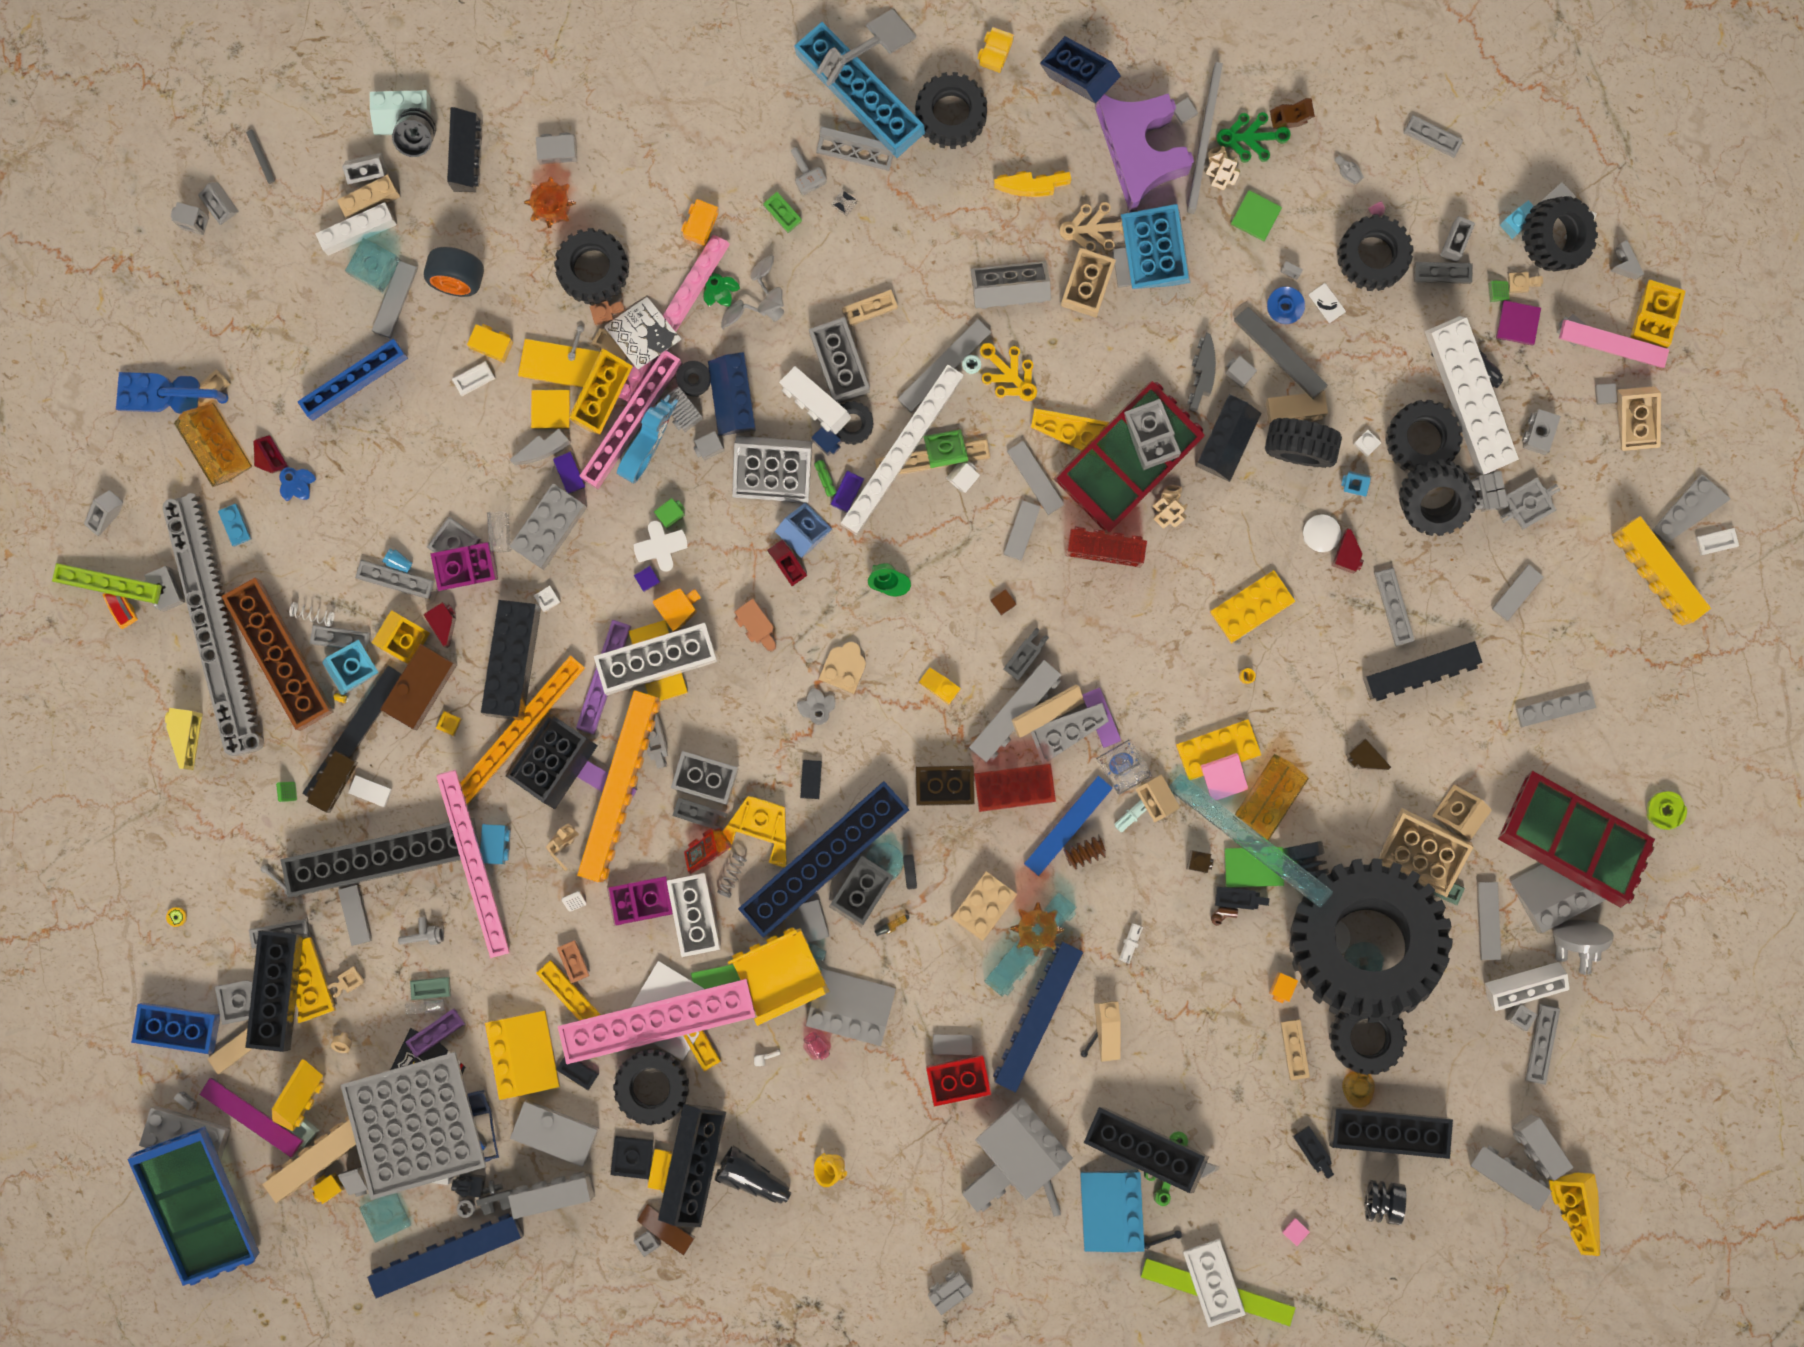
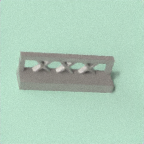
M821 127L816 153L886 171L890 170L893 154L880 141ZM824 140L831 141L835 147L829 151L821 149ZM847 145L851 147L853 152L849 155H843L839 148ZM867 150L871 157L863 160L860 159L857 153ZM881 154L889 156L887 165L879 164L876 157Z

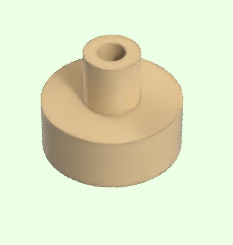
M343 1032L340 1036L333 1037L331 1048L339 1053H347L350 1051L352 1041L348 1038V1034Z

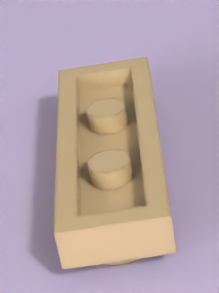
M1301 1020L1280 1022L1289 1080L1310 1078Z

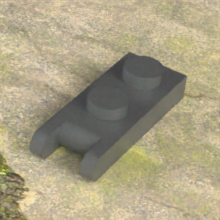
M678 798L672 816L722 832L723 828L716 826L719 815L727 817L728 813Z

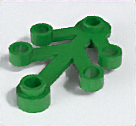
M1261 112L1244 133L1235 134L1241 126L1247 125L1250 120L1248 114L1242 113L1230 129L1225 128L1218 132L1216 140L1220 146L1233 149L1243 163L1249 162L1252 155L1250 151L1244 150L1237 142L1246 143L1258 154L1261 162H1266L1270 158V152L1267 149H1263L1256 141L1276 140L1278 143L1284 144L1290 139L1291 132L1286 127H1280L1276 132L1255 133L1261 125L1267 123L1269 118L1265 112ZM1264 116L1266 120L1260 121L1259 117ZM1246 117L1247 121L1242 122L1240 118ZM1279 134H1284L1285 139H1280ZM1227 136L1229 141H1224L1222 137ZM1266 153L1268 157L1262 158L1261 154ZM1242 154H1248L1249 158L1244 159Z

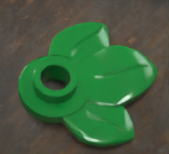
M712 273L705 284L706 289L703 293V298L709 307L715 302L730 307L732 301L731 292L740 290V286L731 277H722L717 273ZM716 279L718 283L717 285H712L711 281Z

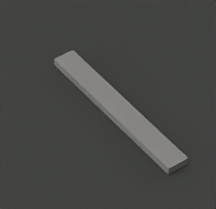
M1219 62L1215 63L1212 72L1187 212L1194 214L1197 208L1223 63Z

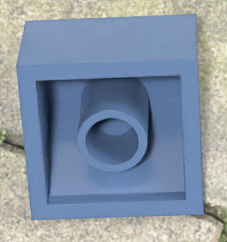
M804 503L785 517L775 532L802 558L832 528L807 503Z

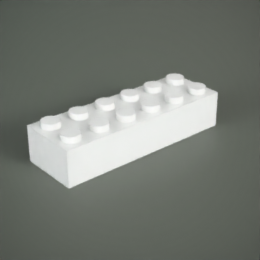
M705 623L594 656L606 695L717 662Z

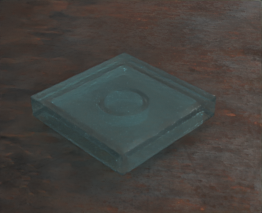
M397 1193L377 1198L359 1207L375 1243L411 1226V1222Z

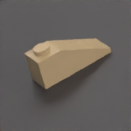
M1117 1001L1094 1003L1101 1062L1119 1060L1121 1054L1119 1003Z

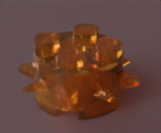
M549 177L547 182H542L540 185L533 183L531 185L533 191L531 192L530 199L524 201V204L531 206L534 211L530 220L533 222L539 219L547 223L548 228H551L552 224L568 222L569 218L567 215L569 214L570 206L576 205V201L569 199L567 195L570 185L560 186L553 181L552 177ZM550 200H553L554 203L547 205L550 203Z
M1036 902L1034 910L1029 912L1019 909L1018 912L1021 919L1018 925L1010 927V930L1017 932L1020 938L1017 948L1019 949L1027 945L1033 949L1035 956H1038L1041 948L1047 946L1055 950L1054 939L1056 934L1064 932V929L1058 927L1054 920L1058 912L1056 910L1049 913L1042 911L1040 902ZM1035 924H1039V927L1042 928V932H1039V935H1035V932L1032 931V927H1035Z

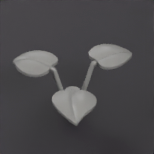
M773 255L761 260L753 268L750 276L752 280H758L767 295L766 298L760 303L758 308L746 303L743 304L742 300L733 303L726 310L722 318L721 328L723 330L725 327L735 323L741 317L745 308L756 311L763 316L767 315L774 322L782 317L784 314V310L781 308L784 307L782 289L777 287L769 292L762 282V277L768 274L773 265Z

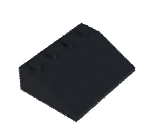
M548 712L505 776L542 803L556 809L598 745Z

